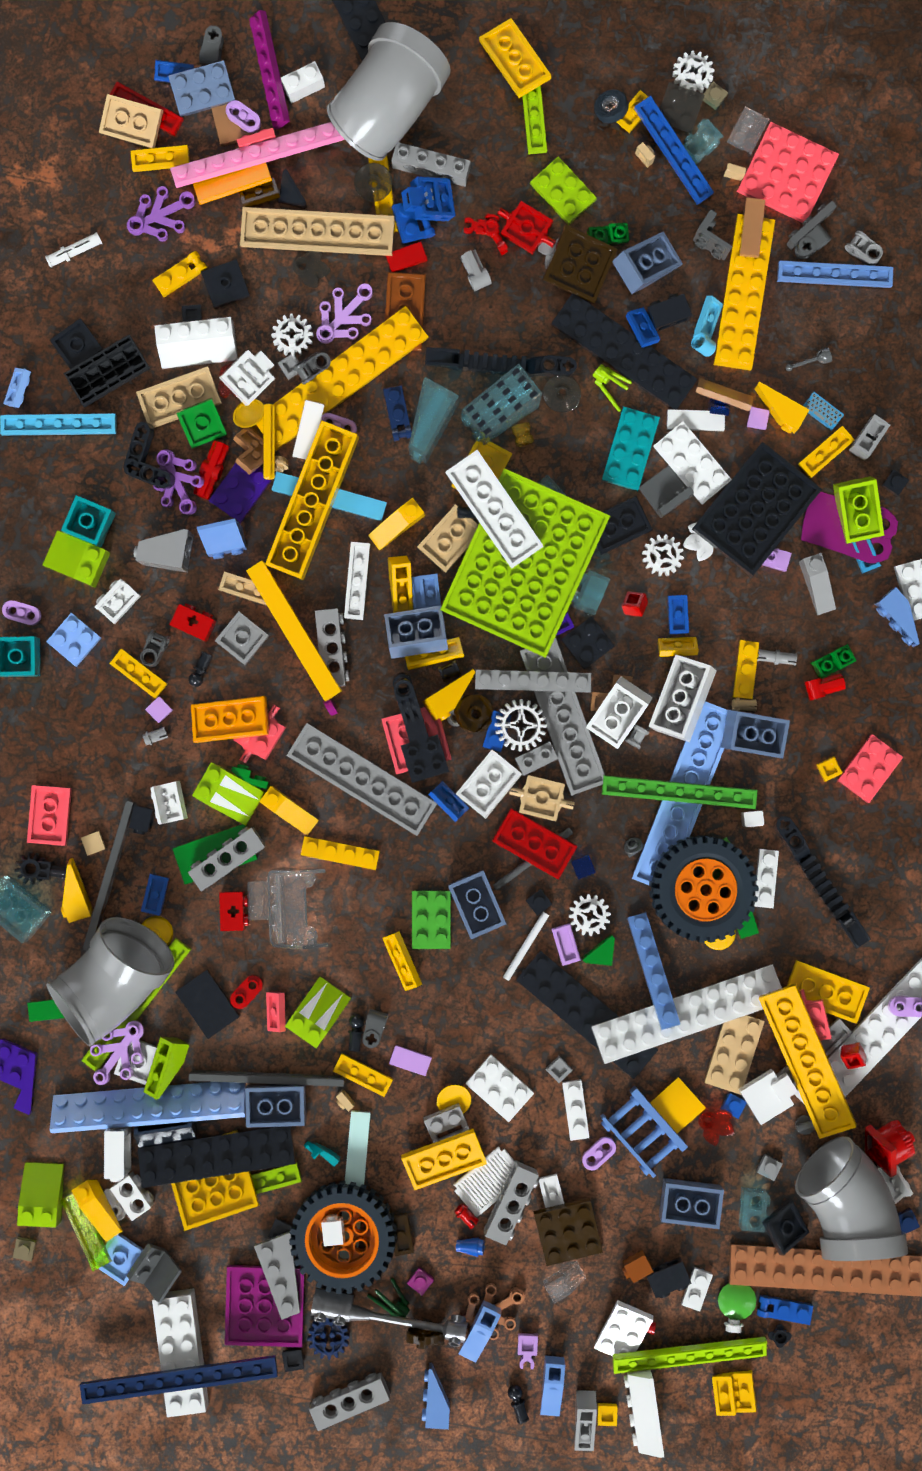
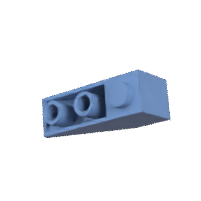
M895 587L875 603L876 610L882 617H886L890 621L889 625L894 631L900 632L903 636L902 640L908 646H917L920 643L910 603L898 588Z
M483 1300L465 1338V1342L458 1353L459 1355L475 1363L477 1362L501 1317V1308Z
M545 1356L540 1415L560 1416L565 1376L564 1357Z
M429 1363V1369H425L424 1382H428V1389H424L423 1401H427V1406L422 1409V1421H426L425 1428L449 1430L450 1402L433 1364Z

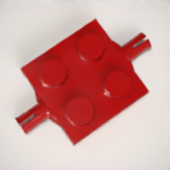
M522 201L511 213L502 207L500 208L498 215L506 219V225L501 231V236L532 255L542 242L552 248L554 247L556 240L547 235L548 230L553 224L552 219Z

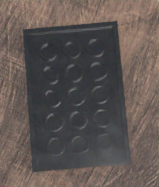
M762 441L692 530L746 574L753 577L822 489Z

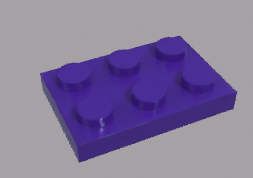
M235 463L208 501L241 524L271 480L263 478V469L261 467L249 475Z

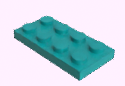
M623 406L601 481L635 491L639 490L660 417Z

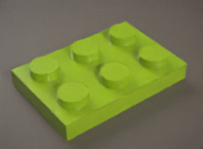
M559 156L530 181V185L568 226L597 199Z

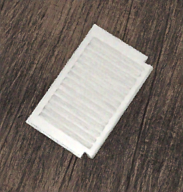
M497 1147L485 1157L487 1160L486 1165L468 1171L453 1184L457 1188L455 1189L456 1194L468 1206L476 1218L497 1201L515 1163L510 1154L505 1149L501 1151L500 1147Z

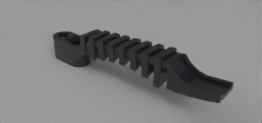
M426 347L425 366L445 367L456 371L462 370V372L472 371L473 373L481 372L484 374L489 372L491 374L500 373V375L510 374V376H514L511 372L518 368L520 372L516 375H519V377L529 375L531 378L534 376H546L566 379L572 377L577 368V363L573 358L546 355L531 358L522 356L521 359H517V356L514 355L511 358H507V355L498 357V354L488 356V353H483V356H481L479 352L475 351L473 355H470V350H465L464 354H460L459 349ZM550 362L553 365V369H546L544 363ZM566 364L569 365V366H568V367L570 368L569 371H566V368H565V365H566Z
M789 817L777 818L774 821L776 833L792 854L793 860L797 861V866L803 871V875L808 878L809 884L814 887L813 889L818 893L820 900L825 903L824 906L829 909L831 916L835 918L836 923L842 928L854 947L858 949L871 940L853 911L848 910L850 906L847 903H843V897L836 893L838 890L836 887H832L831 880L826 878L827 874L821 871V865L815 862L816 857L810 853L803 835ZM781 821L787 822L786 829H780ZM792 836H796L799 839V844L796 847L790 843Z

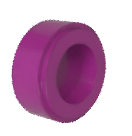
M332 698L328 701L323 699V703L331 716L339 713Z

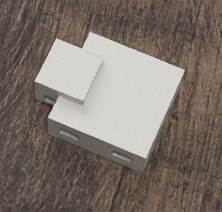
M247 350L219 378L247 406L275 379L269 372L274 364L262 351H259L254 356Z
M772 1069L738 1089L761 1125L793 1106L794 1103L790 1097L798 1092L786 1073L777 1077Z

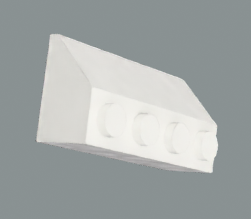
M231 317L154 326L162 369L236 361L238 359L234 322Z
M651 1370L627 1372V1375L624 1376L625 1388H629L630 1395H626L628 1407H632V1414H629L631 1427L634 1426L635 1433L632 1434L633 1446H637L641 1454L662 1458L664 1457Z

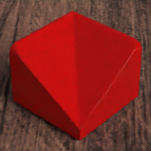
M627 592L622 603L624 614L642 617L648 604L646 594Z
M860 1042L841 1046L840 1057L847 1069L866 1066L867 1057Z

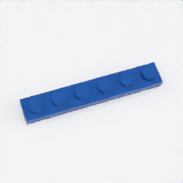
M649 96L636 105L634 110L695 203L699 205L712 196L714 191L653 98Z

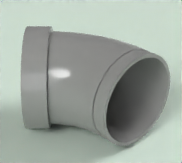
M396 22L383 23L368 45V53L359 67L337 93L334 100L327 105L328 116L339 134L353 148L370 159L381 161L411 128L431 98L440 93L450 76L449 62L443 52L429 38L417 30Z
M108 918L101 923L91 938L89 949L72 966L58 975L56 979L48 982L46 986L53 1001L69 1025L91 1047L97 1040L102 1039L124 1022L154 989L159 988L174 968V957L167 944L144 925L126 918Z
M844 1136L830 1140L815 1151L800 1170L795 1190L813 1209L821 1224L823 1236L820 1237L822 1259L831 1261H865L907 1255L906 1233L901 1231L895 1202L883 1176L872 1160L849 1137Z

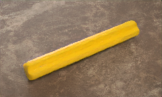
M264 404L263 478L267 480L275 478V406L273 404Z

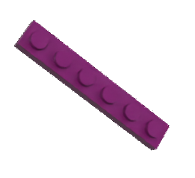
M259 10L249 19L273 129H280L290 122L267 14L266 11Z

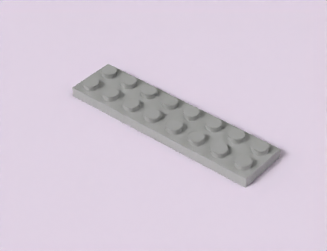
M556 638L546 658L527 649L520 651L526 671L568 672ZM534 691L539 708L543 711L542 716L546 717L544 722L547 724V730L571 796L602 785L603 775L605 774L589 729L586 728L587 724L576 693Z
M306 723L286 755L418 836L437 805L435 801Z

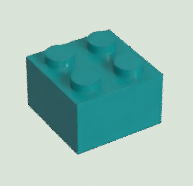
M76 495L61 531L101 548L116 513Z
M35 636L0 637V677L41 676L40 638Z

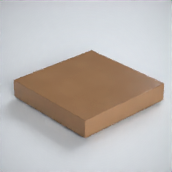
M248 99L240 101L249 109H251ZM227 104L211 108L221 147L237 143L236 139H240L244 135L255 134L244 131L229 120L226 114ZM234 111L233 114L238 115L239 111ZM249 122L248 125L253 126L254 122Z

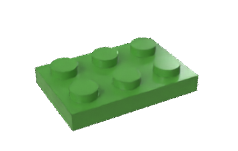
M412 891V949H450L451 892Z

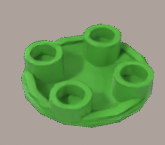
M728 1283L722 1288L717 1298L722 1313L734 1320L747 1318L756 1307L755 1292L750 1286L730 1285Z

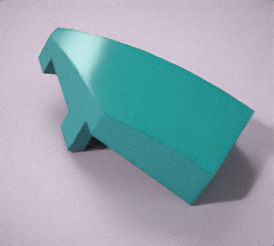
M307 1141L304 1144V1147L312 1153L313 1159L320 1154L333 1167L340 1160L339 1155L321 1144Z

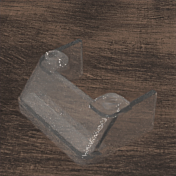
M308 868L269 871L267 876L269 938L273 947L301 950L328 947V943L317 942V931L314 927L307 925L306 888L313 886L315 873H325V869Z

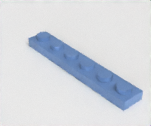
M779 261L777 282L891 288L893 286V267Z
M647 913L628 917L627 920L660 1028L664 1030L680 1025L679 1017Z

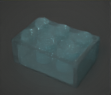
M3 876L0 879V925L22 944L26 943L52 914V911L11 876Z

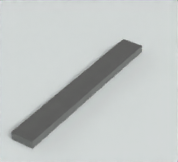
M125 802L83 950L89 949L90 940L102 923L129 831L133 807L137 802Z
M192 1070L189 1073V1081L344 1087L345 1077L339 1075Z

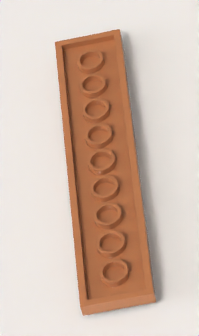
M730 1244L729 1284L922 1297V1256L905 1255L879 1260L831 1261L822 1259L821 1249L792 1248L783 1256L779 1255L775 1246Z

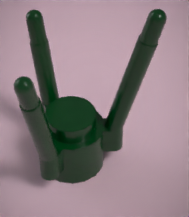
M391 1278V1282L401 1301L396 1300L392 1303L378 1289H375V1293L390 1308L371 1294H367L368 1298L393 1316L405 1318L410 1312V1309L407 1307L409 1302L403 1296L394 1278Z

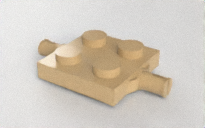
M527 775L526 784L522 789L511 787L510 790L517 791V793L511 791L509 795L520 797L519 813L552 821L557 820L558 812L562 807L573 810V806L566 804L574 805L575 803L564 800L563 791L565 784Z

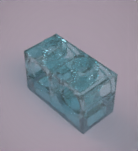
M741 1187L738 1224L741 1231L765 1233V1227L762 1222L768 1217L766 1210L767 1207H770V1195H768L765 1189ZM759 1196L760 1201L757 1204H752V1198ZM752 1216L759 1217L756 1223H750Z

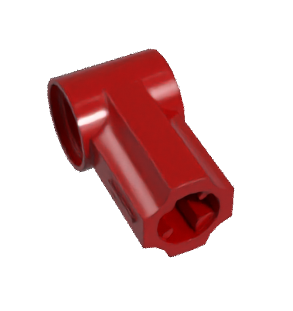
M842 674L804 682L809 701L846 689Z

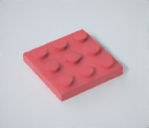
M426 707L420 708L428 736L438 735L446 761L452 760L442 721L440 718L434 721ZM398 714L383 718L381 720L396 775L408 772L401 745L408 744L410 741L402 715Z

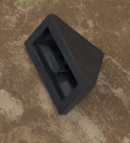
M284 169L278 203L301 209L307 208L304 197L287 169Z

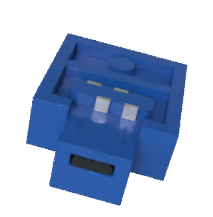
M417 176L410 182V187L401 192L404 211L415 212L416 220L449 221L456 216L451 182L448 178Z

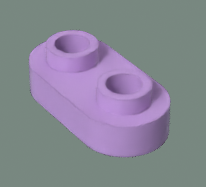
M234 100L227 104L226 114L229 120L248 133H255L260 129L261 121L254 111L240 101ZM239 111V114L234 115L233 112ZM249 122L255 123L253 126L248 125Z
M326 413L321 417V420L325 422L331 419L333 425L342 429L349 425L351 427L350 432L355 434L357 432V425L353 420L332 413Z
M10 600L2 607V613L7 619L27 625H36L41 620V612L34 606ZM13 607L16 608L15 614L11 613V609ZM30 613L35 614L33 619L29 618Z
M894 996L888 1002V1009L895 1016L922 1017V998ZM901 1003L902 1008L897 1010V1004ZM918 1004L921 1005V1010L919 1011L916 1010Z
M605 1136L596 1141L582 1156L584 1167L588 1170H596L605 1163L616 1151L614 1140ZM608 1143L609 1148L603 1149L602 1145ZM590 1156L595 1157V1160L593 1162L588 1161V1158Z

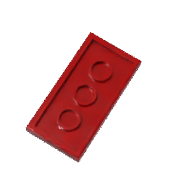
M512 808L492 840L495 844L558 880L578 847Z

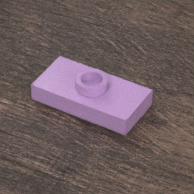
M775 548L762 565L786 572L792 553Z

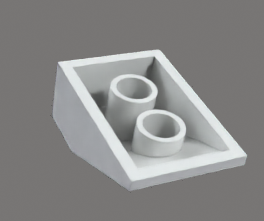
M620 676L586 728L618 749L653 697Z

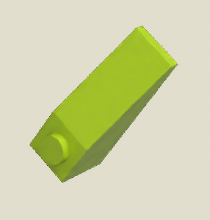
M160 1037L143 1091L154 1099L161 1097L183 1065L190 1044L176 1037Z

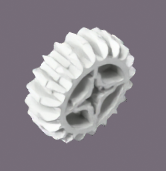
M523 699L519 700V705L513 700V707L506 703L507 711L500 709L499 711L503 716H496V719L501 720V723H495L494 726H500L501 730H497L495 733L503 734L499 741L506 739L505 747L512 743L511 750H514L516 745H518V751H522V745L525 746L526 750H530L529 743L536 747L537 745L534 740L536 739L541 742L542 739L538 735L546 734V732L540 731L541 727H547V724H541V721L546 720V717L539 718L543 711H535L538 706L537 704L530 708L531 701L529 700L526 702V705H523ZM518 709L517 719L514 722H505L508 715ZM524 710L533 715L536 723L526 721ZM518 720H522V723L530 725L523 728L521 735L519 727L511 726V724H516V722L519 723ZM505 728H513L516 731L517 741L509 737ZM527 729H536L531 738L523 741L524 733Z

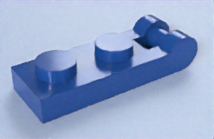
M760 1295V1308L757 1309V1316L810 1325L813 1312L812 1304ZM768 1304H773L772 1310H768Z

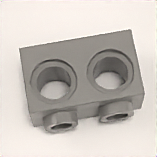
M874 414L867 421L849 448V451L865 461L870 457L890 427V424Z
M548 742L515 758V761L524 776L557 760L558 757L551 743Z

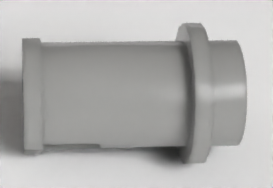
M165 727L151 732L146 731L142 735L145 744H150V746L154 742L168 738Z

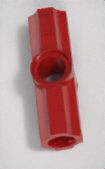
M213 441L207 459H204L199 471L200 477L204 479V485L201 488L195 487L194 495L206 500L210 499L215 483L219 481L222 475L223 463L230 448L228 445L219 441Z

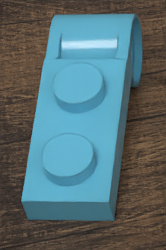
M706 296L691 341L692 348L705 357L711 356L716 350V343L711 338L723 303L713 296Z

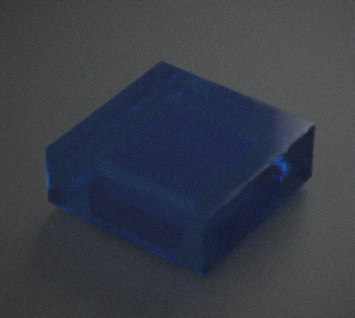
M710 398V414L729 416V404Z
M589 855L571 861L578 880L596 873Z

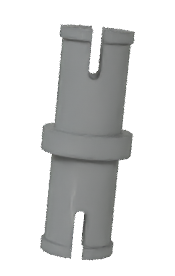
M777 649L775 651L758 650L757 661L773 662L774 665L779 663L796 665L797 653H785Z

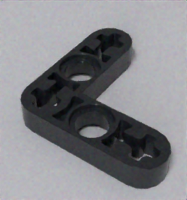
M139 422L134 429L123 467L124 472L131 477L159 488L170 489L175 484L174 475L169 471L146 463L154 436V427L150 423ZM143 428H145V430H147V433H146V434H144V432H142V429H143ZM138 444H141L142 452L138 455L135 449ZM131 465L141 468L140 471L133 470ZM149 468L153 472L150 479L146 477V471ZM158 477H165L168 479V482L165 483L163 480L158 479Z

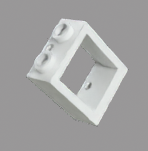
M131 1127L108 1128L104 1131V1179H110L111 1182H119L131 1171Z

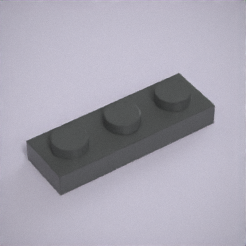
M833 201L828 205L825 203L821 205L816 211L817 215L814 217L809 216L802 223L803 227L800 230L796 228L788 236L790 239L786 245L791 250L796 247L803 237L834 212L837 205Z

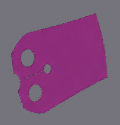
M820 492L806 510L801 540L867 563H878L889 558L893 547L890 539L896 535L898 521L889 510L880 507L882 519H887L890 527L884 530V536L871 538L870 540L872 545L880 543L883 546V552L873 556L867 541L861 540L855 542L860 552L858 553L853 543L845 542L835 495Z

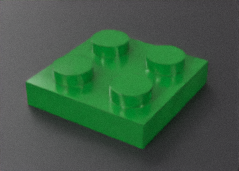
M212 398L176 412L191 448L227 435Z

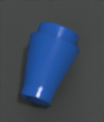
M477 1237L456 1241V1252H462L475 1257L484 1255V1239Z

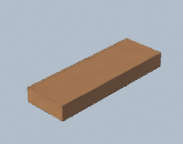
M748 197L745 199L739 256L759 257L765 199Z
M700 378L696 388V393L740 409L750 411L752 407L753 396Z

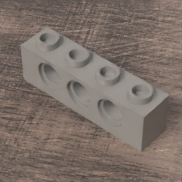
M399 142L395 146L392 157L393 169L425 177L448 178L452 184L466 187L470 172V160Z
M339 609L315 611L319 653L328 668L333 662L339 663V670L332 673L339 687L346 686V682L349 681V671L345 670L344 663L348 662L347 651H343L342 645L346 643L345 632H341V625L344 624L343 613H339ZM330 624L336 626V631L333 634L326 633V627ZM335 643L338 646V650L331 654L328 652V646Z
M248 827L238 832V838L235 840L232 838L228 839L222 844L223 848L218 852L214 849L206 855L208 859L203 862L199 860L190 866L192 870L188 874L200 891H204L266 847V844L254 827L250 829ZM240 841H244L247 844L245 852L238 850L237 846ZM224 852L231 855L229 863H225L222 860ZM209 863L215 866L213 874H209L206 871V866Z
M515 1161L483 1229L485 1237L507 1245L508 1241L513 1239L516 1223H520L523 1217L522 1211L524 1206L529 1204L531 1191L537 1187L540 1180L536 1169ZM519 1183L526 1184L523 1189L516 1188ZM510 1201H517L515 1206H508ZM503 1218L509 1219L506 1224H501L500 1221Z
M382 1372L378 1374L372 1373L366 1376L365 1380L360 1382L358 1380L353 1381L344 1389L337 1388L331 1391L330 1395L314 1398L310 1403L309 1411L317 1430L320 1431L390 1401V1391ZM364 1389H369L372 1392V1394L365 1395L362 1393V1391ZM352 1397L354 1401L347 1403L344 1398ZM332 1404L336 1409L331 1411L326 1406Z

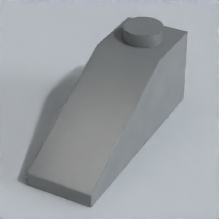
M822 553L800 560L799 564L817 615L835 610L836 607L828 570Z
M576 1391L575 1451H594L597 1416L596 1391Z

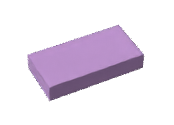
M570 923L551 928L562 966L581 961Z
M395 1045L389 1064L426 1076L432 1057Z

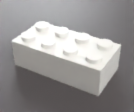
M675 655L649 727L655 731L690 742L717 670L710 665Z

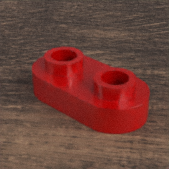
M250 975L240 984L230 997L233 1007L243 1009L257 996L263 988L261 977ZM250 982H255L256 988H251ZM238 996H241L243 998L242 1003H239L237 1001Z

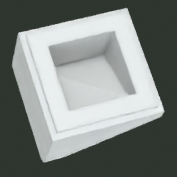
M763 811L741 812L742 826H763Z

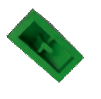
M610 934L581 959L584 963L612 966L615 938Z

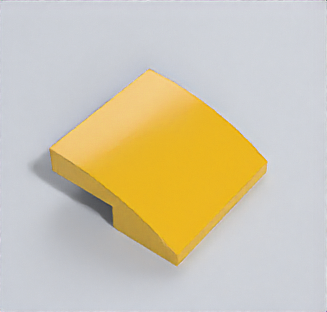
M679 1077L650 1102L677 1134L706 1109Z
M737 1371L712 1375L717 1416H734L739 1412L757 1411L753 1371Z

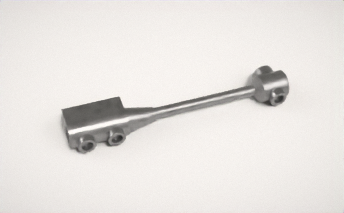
M315 1289L311 1315L314 1316L315 1321L325 1322L326 1318L334 1319L333 1323L338 1326H344L345 1321L375 1320L441 1332L445 1340H449L448 1344L453 1347H459L460 1342H465L468 1324L466 1323V1318L461 1315H452L451 1319H448L443 1325L371 1312L369 1309L355 1305L354 1295L336 1294L333 1291L330 1293L322 1289Z

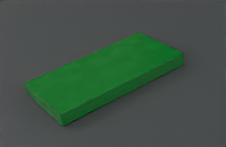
M241 824L173 848L184 884L194 882L188 874L192 870L191 865L199 860L203 862L208 859L206 856L214 849L218 852L223 848L222 844L230 838L233 840L238 838V832L247 826ZM240 841L237 846L238 850L245 852L247 844L244 841ZM224 852L222 854L223 862L229 863L231 861L229 853ZM255 854L241 865L257 860V855ZM209 863L206 866V871L209 874H213L215 866Z

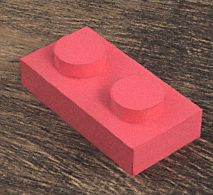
M273 128L263 129L252 135H244L236 140L239 148L276 138Z
M266 992L267 1031L285 1032V994L283 992Z

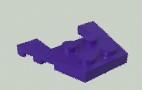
M2 1038L0 1039V1081L21 1089L14 1109L30 1115L33 1108L32 1099L34 1097L33 1088L36 1075L37 1053Z

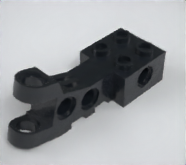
M404 672L396 674L393 677L394 693L410 741L408 744L401 745L411 782L414 783L449 772L439 736H428L411 677ZM400 684H407L406 687H399Z

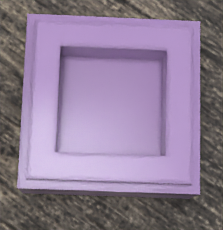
M751 407L746 427L766 430L770 410Z
M160 696L145 709L158 723L163 721L173 711Z

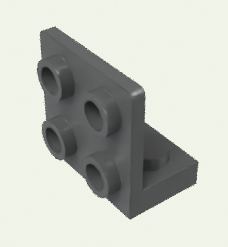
M710 209L699 226L693 241L699 248L710 251L714 258L725 261L732 246L711 233L717 222L714 220L717 213Z
M667 466L639 487L641 493L660 518L694 494L691 487L686 488L670 466Z
M148 1243L126 1276L130 1281L144 1284L154 1299L161 1303L182 1270L165 1248Z

